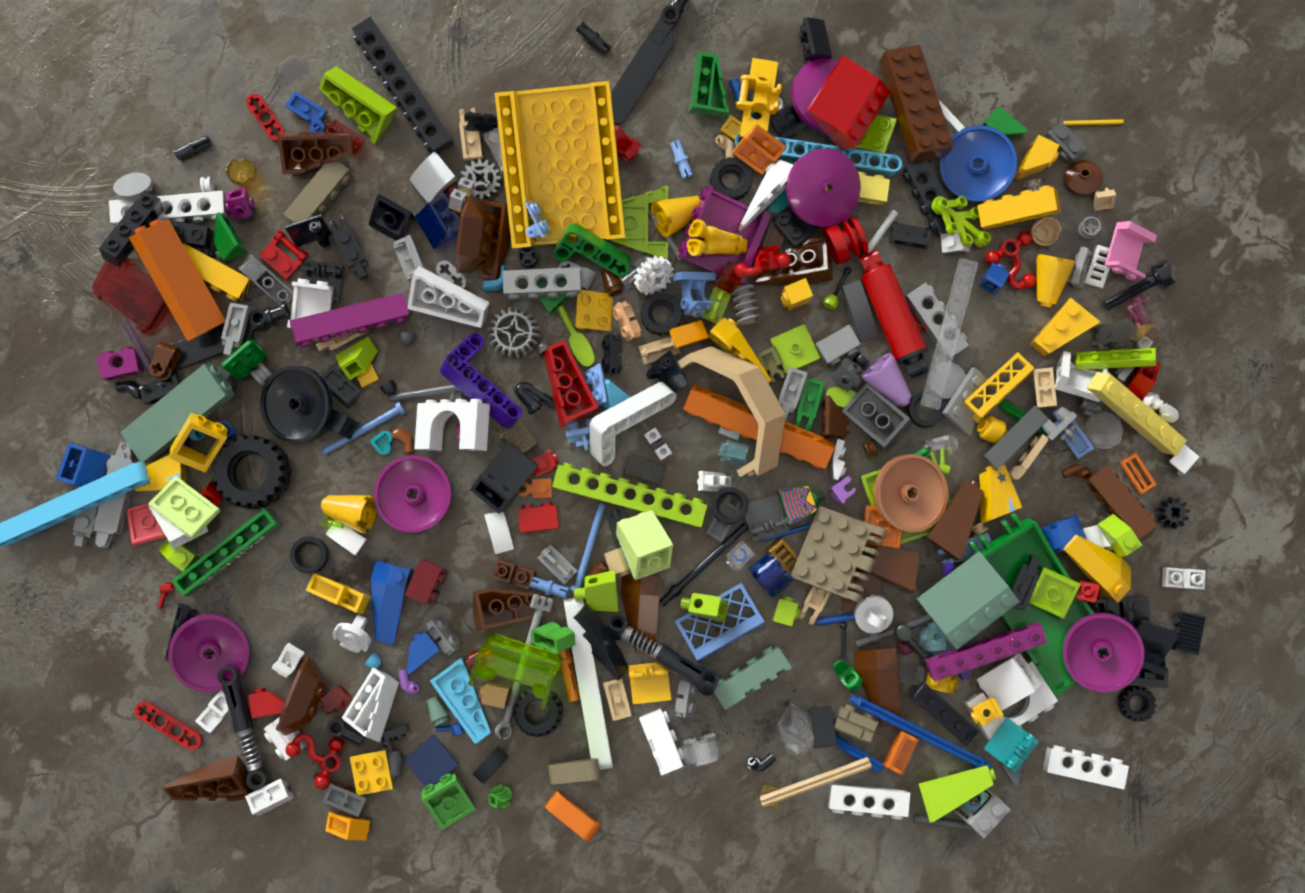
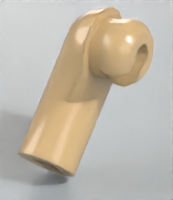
M718 135L715 138V143L725 151L726 158H734L735 155L732 153L735 148L734 142L724 135Z

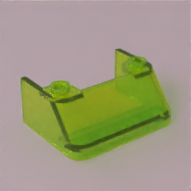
M491 634L487 637L475 657L468 685L472 686L477 677L482 681H489L494 679L496 675L532 686V693L536 698L543 699L541 708L545 709L563 658L559 654L550 653L545 649H540L501 635Z

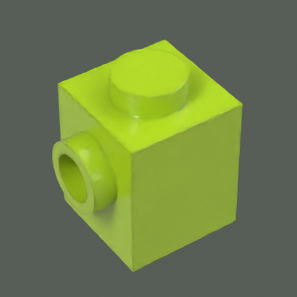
M783 596V599H778L772 621L792 626L794 619L797 620L800 613V608H797L798 604L794 603L795 599Z

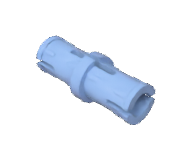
M676 140L678 148H676L674 142L670 143V147L682 180L687 179L685 171H687L689 178L693 176V173L688 163L689 157L685 155L681 140Z

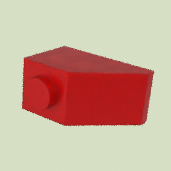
M1156 362V366L1136 367L1128 380L1126 388L1143 400L1156 383L1160 364Z
M265 688L255 689L254 694L248 695L251 717L256 718L281 713L286 700L272 690L266 691Z

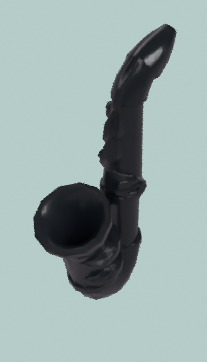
M519 382L516 385L515 393L517 398L526 405L529 415L543 407L538 401H542V404H548L550 408L556 410L554 398L541 392L532 384Z

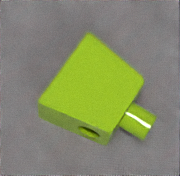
M615 570L586 576L585 588H574V600L586 599V604L593 611L618 612Z
M692 593L691 598L682 597L680 604L682 609H687L695 617L725 623L729 606L721 597Z

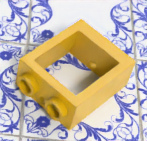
M191 413L170 447L169 458L206 473L227 439V428L221 423H215L206 419L202 415ZM192 429L217 439L208 455L183 446Z

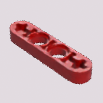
M149 701L140 702L136 705L134 711L139 719L185 748L195 750L202 746L203 736L198 731ZM147 706L146 710L148 712L154 713L156 711V713L153 716H151L148 713L142 714L143 710L141 709V707ZM158 715H163L166 719L163 726L158 725L156 722ZM175 725H179L182 728L180 736H175L172 732ZM187 731H189V733L187 734L188 737H197V744L191 745V740L188 738H184V740H182V738L186 735Z

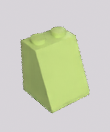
M652 510L617 522L616 535L635 580L670 568L673 544Z

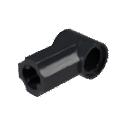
M340 717L332 719L327 724V732L331 736L338 737L358 748L365 736ZM333 722L341 724L342 729L340 732L333 730Z

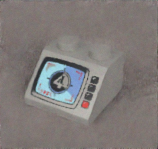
M986 789L954 809L953 812L978 836L985 838L1011 809L994 793Z

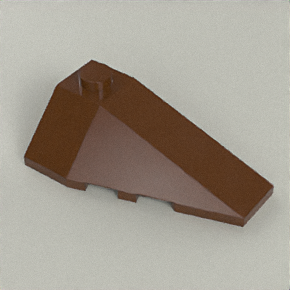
M633 575L622 576L621 596L628 624L634 628L635 632L638 631V634H643V637H647L648 640L652 639L651 642L655 643L661 577L646 576L635 580ZM634 645L636 653L646 654V651H641V648L637 649L636 645Z
M499 588L474 591L473 617L476 631L533 619L536 610L530 607L533 595L537 594L539 598L540 596H545L546 600L547 598H552V595L548 596L540 593ZM553 603L550 612L543 611L542 617L556 614Z
M889 647L854 651L856 672L863 680L862 685L870 702L901 717L896 649ZM877 717L881 727L893 726Z
M239 756L220 759L163 786V790L172 800L196 801L198 797L208 798L209 801H215L216 798L238 801L246 799L245 796L252 793L251 788L246 783L247 767Z

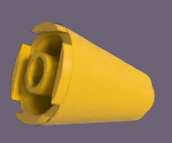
M699 196L664 199L653 202L651 205V215H655L660 224L658 225L654 222L658 232L663 237H670L692 222L694 218L692 217L693 210L700 203Z
M1037 254V301H1040V306L1052 307V304L1057 303L1075 265L1074 260Z
M328 495L321 502V509L325 515L359 533L366 534L365 530L372 528L377 515V509L374 508V497L370 495Z

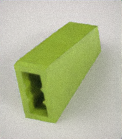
M988 765L920 783L919 787L930 823L937 821L993 786V781L996 780L993 768L989 769Z

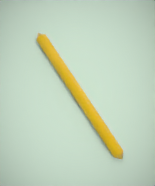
M1123 119L1064 121L1063 123L1066 126L1124 124L1125 121Z

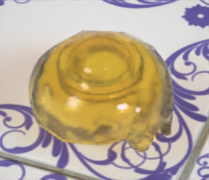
M245 158L242 160L232 159L226 165L225 173L230 182L235 186H249L257 178V169L252 162Z

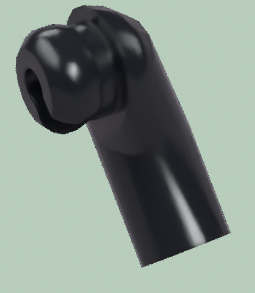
M769 753L764 759L750 757L747 760V765L751 770L763 772L776 759Z

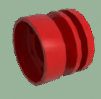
M855 216L849 217L848 222L846 220L842 221L841 230L836 224L825 227L822 230L823 237L826 236L830 255L836 265L850 261V252L856 258L860 256V253L864 255L869 252L865 232Z

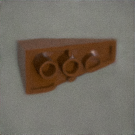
M299 131L285 132L277 136L283 174H301L353 153L351 134Z
M481 199L493 218V233L490 240V253L488 258L479 265L480 277L497 280L511 240L508 207L505 202Z
M826 236L808 239L801 242L802 245L794 249L789 248L785 250L791 258L790 265L787 268L765 269L761 274L753 275L754 284H792L805 278L808 284L833 280L832 261Z

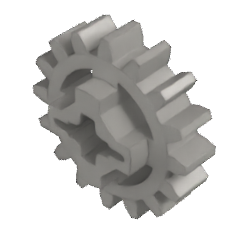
M478 159L477 164L472 160V166L465 165L467 171H462L461 174L467 179L471 176L473 181H475L473 197L478 198L479 196L484 200V196H487L491 199L490 194L496 195L495 189L501 188V185L497 183L502 181L501 176H497L500 174L499 169L494 170L496 168L494 163L489 166L487 159L484 163H482L481 159ZM493 174V183L491 184L489 179ZM477 177H478V178H481V179L484 178V180H485L486 183H484V182H482V181H479V182H478Z

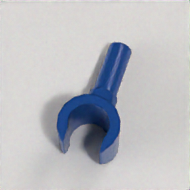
M460 723L435 728L436 732L452 730L453 736L464 733Z

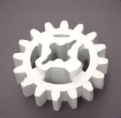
M654 256L653 260L647 258L646 264L641 263L642 268L636 269L638 274L634 275L636 288L645 295L649 293L652 295L655 291L661 292V288H667L666 283H671L669 278L673 277L671 271L674 268L667 259H664L662 256L658 259L657 256Z

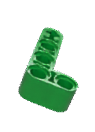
M578 224L568 225L556 243L554 256L558 261H568L574 251H577L617 276H626L630 271L631 258L627 253ZM569 234H575L577 237H571ZM603 253H606V254H608V255H610V256L606 257V256H603L602 254H603Z

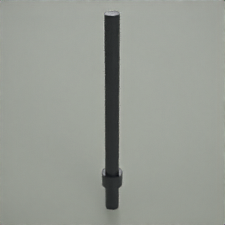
M745 523L740 525L677 585L674 584L670 587V591L659 602L665 606L675 596L678 597L682 593L681 590L749 529Z

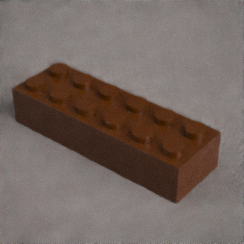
M915 45L885 50L879 60V65L886 86L891 91L889 95L911 162L946 157L954 147L921 46Z

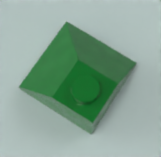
M218 212L215 223L214 245L217 248L215 253L221 261L224 260L229 264L247 254L248 251L231 222Z

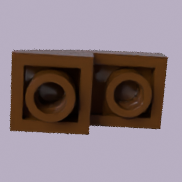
M497 559L491 578L531 590L530 582H534L532 578L536 576L537 572Z

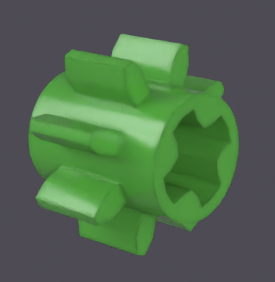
M500 784L490 789L491 794L488 795V801L493 808L497 807L498 810H501L511 805L509 801L512 800L513 796L508 787H503Z

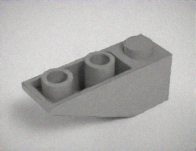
M251 253L237 266L241 272L277 304L281 305L282 302L287 304L293 298V291Z

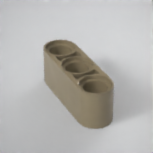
M598 758L548 764L551 785L601 779Z

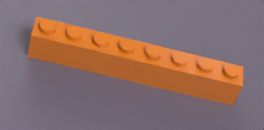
M697 384L693 385L683 410L692 416L704 418L708 423L719 424L725 430L738 432L744 438L757 440L758 423L749 406ZM784 422L780 453H788L799 461L804 460L816 468L826 469L836 443Z

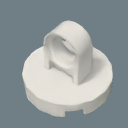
M872 594L870 597L862 598L856 604L854 609L855 621L863 631L879 633L891 624L893 609L887 599L881 595Z
M357 615L352 624H337L332 633L333 639L341 641L340 646L348 651L359 653L360 650L366 652L371 644V638L364 631L367 618Z

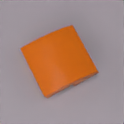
M756 124L737 144L732 153L763 175L766 168L773 161H777L787 146Z

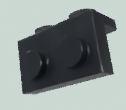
M793 103L769 118L777 136L780 138L791 139L799 130H805L810 127L798 116Z

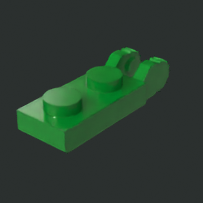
M806 377L796 413L795 426L800 427L802 417L809 418L805 430L810 432L813 419L815 420L825 382Z

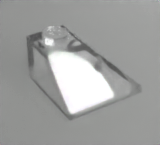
M790 701L775 728L783 750L797 760H800L810 749L814 741L811 714Z

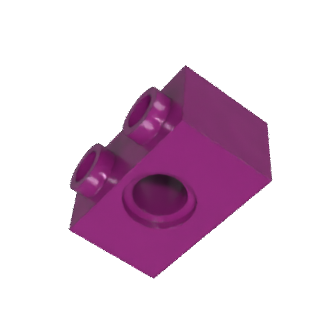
M133 347L121 348V351L115 353L114 351H106L102 353V356L96 357L100 379L112 381L144 373L140 351ZM123 359L122 366L118 368V360Z

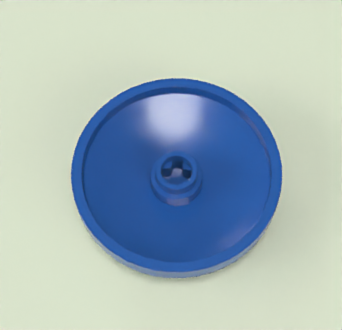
M981 125L967 127L951 137L954 147L946 157H940L941 176L950 192L957 197L964 196L969 202H983L994 199L1005 192L1011 185L1017 170V155L1009 138L995 128Z

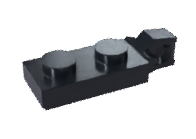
M1030 556L1027 564H1022L1011 587L1012 592L1019 600V603L1014 607L1023 611L1026 609L1040 576V570L1037 569L1040 559L1034 556Z

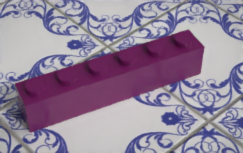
M400 293L290 320V327L296 347L301 346V348L311 346L313 342L320 341V343L331 341L333 337L345 338L353 332L361 334L369 331V328L376 327V329L387 327L389 323H404L409 317V311L404 294Z

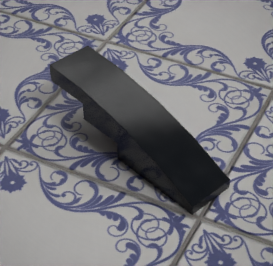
M585 604L573 618L585 630L582 636L595 648L591 653L618 681L628 670V665L608 629L594 611Z

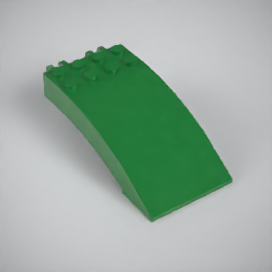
M1015 513L1011 514V519L1016 526L1011 528L1005 519L1002 520L1000 523L1005 533L989 543L983 534L978 536L980 543L983 545V548L980 550L973 541L968 543L973 554L966 558L964 562L978 551L981 552L1010 589L1023 563L1027 564L1030 556L1040 559L1037 569L1040 570L1039 575L1045 567L1070 578L1037 522L1029 518L1021 522ZM1075 596L1064 619L1030 603L1027 604L1024 611L1012 607L999 617L1008 631L1033 622L1042 625L1047 644L1029 649L1023 653L1029 661H1033L1055 697L1077 683L1065 667L1062 648L1065 636L1071 626L1081 618L1095 614L1087 602L1077 600ZM1104 647L1103 649L1098 650L1099 653H1104L1106 651Z

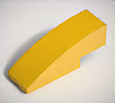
M313 573L306 591L360 614H364L371 598L369 595L316 573Z

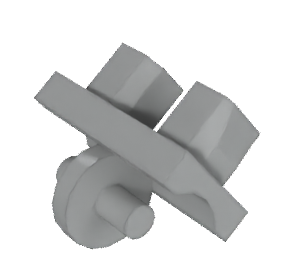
M1061 406L1054 413L1061 422L1056 426L1048 419L1041 426L1048 434L1046 437L1050 440H1053L1061 431H1064L1059 436L1062 441L1068 436L1071 439L1075 438L1072 432L1077 427L1074 424H1071L1068 428L1067 426L1077 415Z

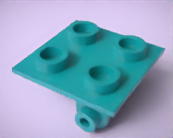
M1007 717L984 749L1016 773L1039 741Z

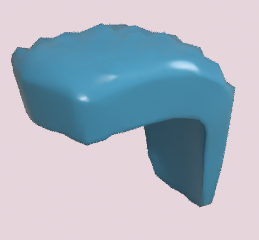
M505 265L501 266L499 279L483 282V291L497 292L503 289Z

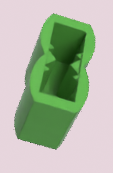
M549 622L531 630L532 643L540 649L545 648L550 653L557 654L575 645L574 632L570 628L561 627L555 622Z

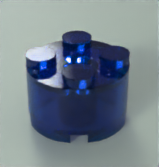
M769 553L761 557L748 570L763 589H767L769 591L768 594L774 599L791 584L793 577L787 571H784L783 568H780L782 565L780 561Z

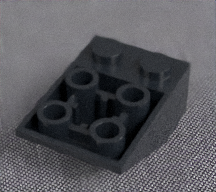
M508 441L481 473L470 491L497 513L501 514L511 506L538 467V464Z

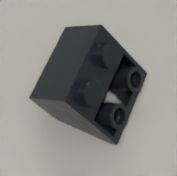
M810 17L803 18L800 32H798L799 41L804 45L802 50L803 60H807V63L820 58L831 59L832 54L824 20Z

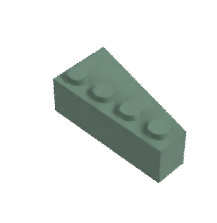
M768 647L762 651L763 656L758 659L753 657L746 662L747 666L741 670L738 667L729 673L731 677L726 680L723 678L719 680L714 693L725 710L747 697L748 693H753L761 688L766 681L769 682L777 678L783 670L788 671L792 668L779 647Z

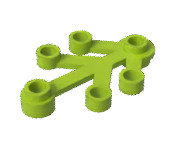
M937 196L932 202V209L936 214L942 215L946 231L949 235L953 236L959 233L960 242L965 247L972 244L973 240L979 248H983L990 243L991 235L987 231H979L965 220H976L979 218L977 207H973L969 211L955 212L952 208L962 209L967 206L968 202L964 196H960L955 200H947L942 196ZM965 229H966L967 231H969L972 235H974V237H972L970 234L966 233V232H965Z

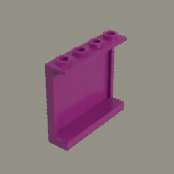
M712 185L708 186L705 189L703 188L699 195L700 203L693 210L692 217L694 218L692 223L697 219L703 220L706 226L716 227L720 230L742 236V238L747 239V251L745 254L740 253L739 255H706L703 253L698 257L692 256L688 252L687 241L689 239L704 241V239L689 236L688 231L691 226L689 224L685 230L687 235L685 241H682L678 248V252H680L678 258L708 272H716L717 276L734 284H744L747 276L745 278L737 277L734 273V268L738 263H745L749 268L751 267L771 213L767 211L761 212L740 232L738 230L749 206L713 190L714 186Z

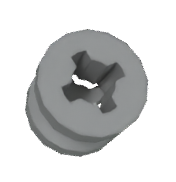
M260 363L256 370L250 372L262 386L265 385L266 381L273 374L263 363Z

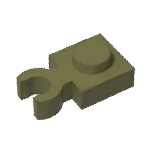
M776 346L757 354L765 371L770 370V378L773 383L777 381L776 373H779L781 378L786 377L785 371L779 367V365L783 364V361Z

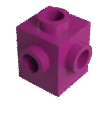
M246 187L227 191V203H225L228 214H232L234 220H244L252 216L255 203L253 198L249 197Z

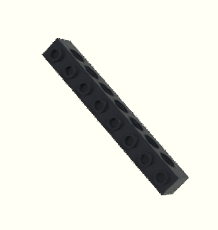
M371 16L351 28L355 34L352 38L358 46H363L365 50L362 53L368 61L372 60L375 64L372 68L378 76L382 75L384 78L382 83L387 91L392 90L395 96L392 98L397 106L402 105L405 111L402 113L407 121L410 122L412 120L414 123L413 130L417 136L424 138L425 142L423 145L427 151L439 154L454 144L452 138ZM370 39H375L373 44H367ZM380 54H385L382 60H378L377 57ZM389 70H396L393 75H387ZM399 85H406L403 90H397ZM409 100H416L414 105H407ZM420 115H426L423 121L417 120ZM430 130H436L434 136H427Z

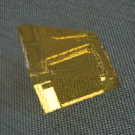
M1145 324L1130 329L1132 343L1134 344L1143 338L1154 327V324Z

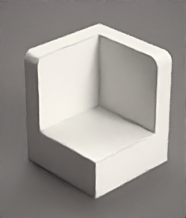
M1184 444L1178 455L1173 456L1169 462L1178 469L1176 472L1178 475H1183L1199 456Z

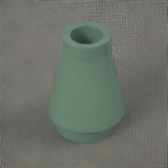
M437 697L426 701L431 724H434V727H439L449 722V715Z

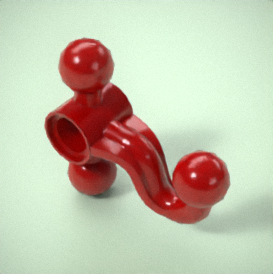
M1027 231L1021 232L1017 240L1007 239L1000 244L998 251H990L986 255V262L989 265H992V263L998 264L1001 257L1012 260L1014 265L1009 271L1007 281L1014 289L1032 288L1036 284V277L1030 273L1025 274L1020 282L1015 280V276L1021 268V261L1017 254L1020 246H1028L1033 240L1032 234ZM1006 244L1012 246V253L1006 251Z
M779 246L758 247L754 257L756 260L754 267L749 268L745 263H738L734 268V273L739 278H745L746 276L761 274L765 269L787 268L791 263V258L787 253H780Z
M300 733L294 737L292 742L287 744L285 752L289 757H297L301 752L300 742L306 741L309 758L318 763L320 770H322L321 774L315 778L314 784L316 788L324 790L330 784L329 773L336 771L340 766L337 752L343 749L344 742L338 737L331 738L329 741V754L321 756L315 752L313 737L308 733ZM328 758H331L333 761V765L331 768H327L326 766V760Z

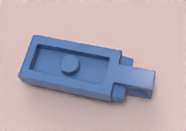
M1059 408L1052 412V415L1057 420L1054 423L1056 426L1061 422V420L1054 414ZM1073 420L1067 428L1071 424L1077 427L1072 432L1075 438L1071 439L1068 436L1064 441L1077 459H1080L1093 450L1094 447L1075 420Z

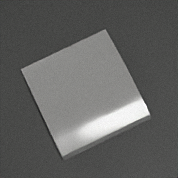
M433 152L415 170L409 180L431 206L445 195L443 191L458 179L439 155Z

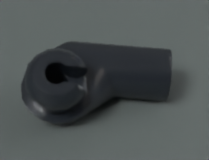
M135 381L115 384L117 392L128 391L134 399L142 397L139 390L140 385Z

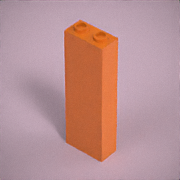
M156 219L149 223L150 227L148 228L143 225L135 229V234L129 237L187 341L226 321L169 219L163 221Z

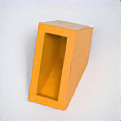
M329 812L325 831L346 840L367 841L370 821L354 815Z

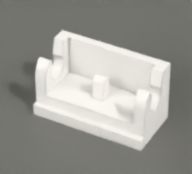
M279 779L245 796L251 813L260 816L294 799L293 793L287 789L289 784Z

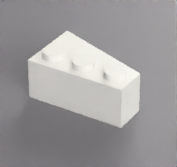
M372 668L342 719L363 736L380 742L399 682L387 673Z
M660 708L640 716V722L660 769L661 776L683 767L682 760L685 757L681 747L677 749L674 741H677V737L673 729L669 730L667 723L670 722L667 712H662Z

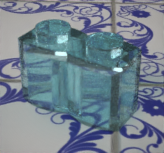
M726 440L725 443H721L718 456H721L722 461L743 466L749 446Z

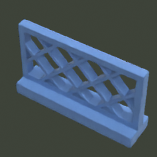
M742 583L717 596L728 602V610L730 603L741 605L739 616L730 614L727 611V616L738 619L735 627L729 628L724 626L725 623L718 625L711 623L712 620L707 622L699 620L698 617L692 618L693 615L690 613L675 620L698 663L765 625V621ZM739 589L744 594L742 603L731 600L733 593ZM743 607L752 608L755 615L749 619L741 617ZM687 619L695 621L692 632L684 630L680 623ZM697 622L708 625L705 635L694 632ZM710 625L721 628L720 634L716 638L708 636ZM693 635L704 638L702 646L696 649L691 643Z

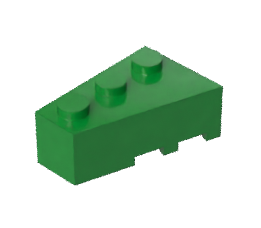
M698 52L694 62L689 113L725 119L730 112L729 107H727L718 55Z

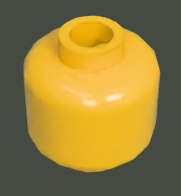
M993 416L983 418L977 427L980 438L996 444L1008 432L1005 422Z

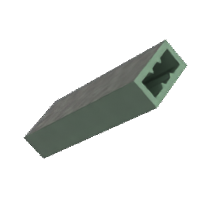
M203 364L120 433L140 462H152L171 447L191 413L207 418L235 394L232 391L231 385L221 376V371L216 365Z

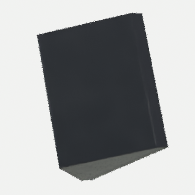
M378 194L368 225L397 241L406 236L416 218L411 211Z

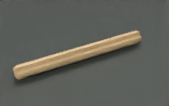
M866 757L760 796L761 804L763 807L867 770L872 767L870 759Z

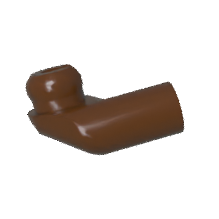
M1078 463L1061 470L1065 479L1075 475L1081 479L1088 480L1092 476L1089 468Z

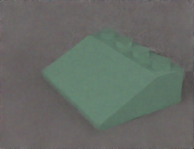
M979 551L917 598L947 642L956 650L1019 603V600L1009 586Z

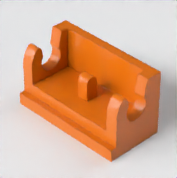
M899 730L883 765L903 775L919 739Z

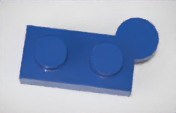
M294 91L285 107L309 122L311 132H324L325 126L322 120L328 112L297 91Z

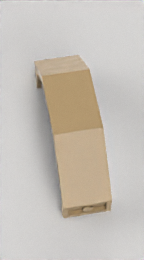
M712 346L690 353L679 360L678 364L681 369L698 363L732 379L758 423L755 458L752 462L736 470L740 477L746 474L748 477L754 474L759 476L778 467L786 414L761 369Z

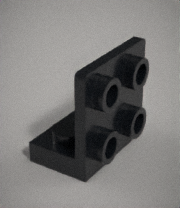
M1141 620L1136 630L1144 645L1142 668L1163 676L1166 671L1165 657L1179 637L1178 632L1146 620Z

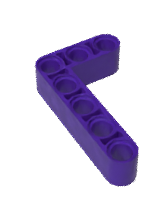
M472 333L447 355L440 367V372L470 399H481L482 403L490 404L489 415L504 428H512L522 415L521 408L469 364L484 345L483 337L477 333Z

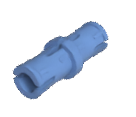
M534 576L532 578L534 582H530V588L545 592L548 596L554 595L566 600L568 598L566 594H570L569 587L555 584L552 580L546 581Z

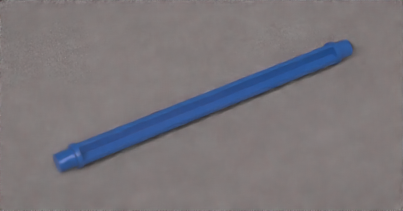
M851 695L849 703L855 705L856 708L874 715L977 768L988 765L989 769H991L992 764L985 761L984 758L966 751L862 697Z

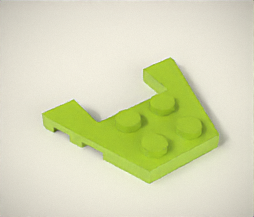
M668 186L645 192V194L623 199L622 206L626 238L611 239V242L651 256H657V258L662 256L668 260V242H648V205L657 200L668 199Z

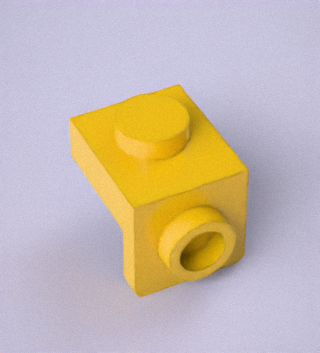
M928 672L926 684L933 690L953 694L958 686L957 675L934 682Z

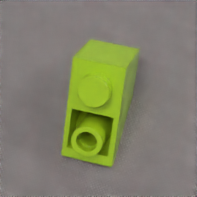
M367 336L335 356L340 368L347 378L351 380L367 370L378 350Z

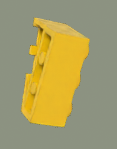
M1069 298L1029 345L1042 356H1046L1097 325L1100 321L1072 298Z

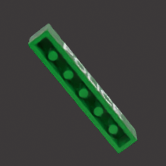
M264 508L174 578L172 583L182 596H191L282 524L270 509Z

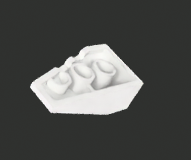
M779 160L776 164L771 163L765 171L767 173L738 230L740 232L786 189L787 178L793 166L792 164Z

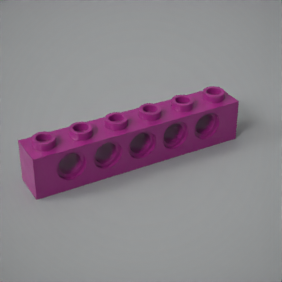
M1033 622L924 660L930 678L935 682L1047 644L1042 625Z

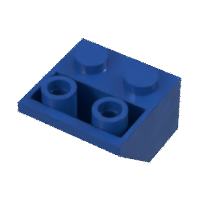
M68 442L56 479L82 487L106 476V464L111 455Z

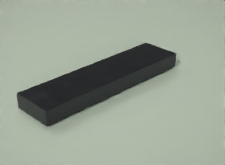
M922 681L910 695L911 698L964 745L967 746L979 732L925 682Z

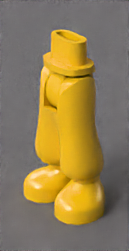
M694 220L689 228V236L704 239V241L699 239H689L687 241L688 252L692 256L698 257L703 253L706 255H739L740 253L745 254L747 251V239L716 227L706 226L703 220Z

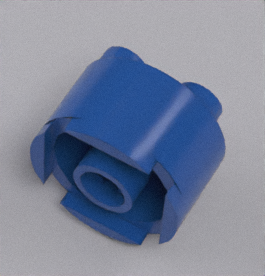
M1077 514L1069 516L1067 519L1056 521L1041 529L1054 553L1064 551L1063 548L1075 535L1087 540Z

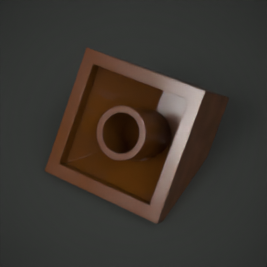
M826 395L822 399L821 437L844 439L846 434L850 433V423L847 422V417L833 399Z

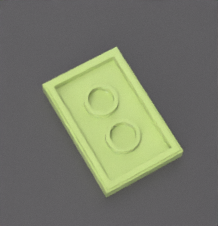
M177 476L148 503L151 508L191 539H194L220 512L218 507Z

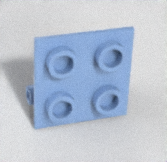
M533 200L524 202L535 223L526 229V235L529 238L540 235L542 237L549 236V230L551 229L548 222L542 219L540 215L542 211L538 203H534Z
M597 364L585 371L584 379L597 405L602 407L601 404L607 402L603 381L604 371L601 369V364Z

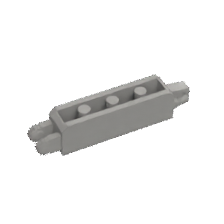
M120 442L116 454L111 455V458L108 459L106 475L137 462L133 460V450L128 443ZM133 490L97 506L99 507L98 512L93 519V530L97 531L95 540L97 547L107 548L111 546L114 535H119L123 532L127 517L126 509L129 508Z

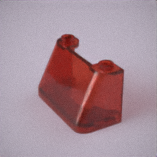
M128 258L120 268L104 261L91 286V289L94 290L92 294L100 300L104 298L136 323L137 326L135 328L144 335L147 332L154 335L171 314V311L153 279Z

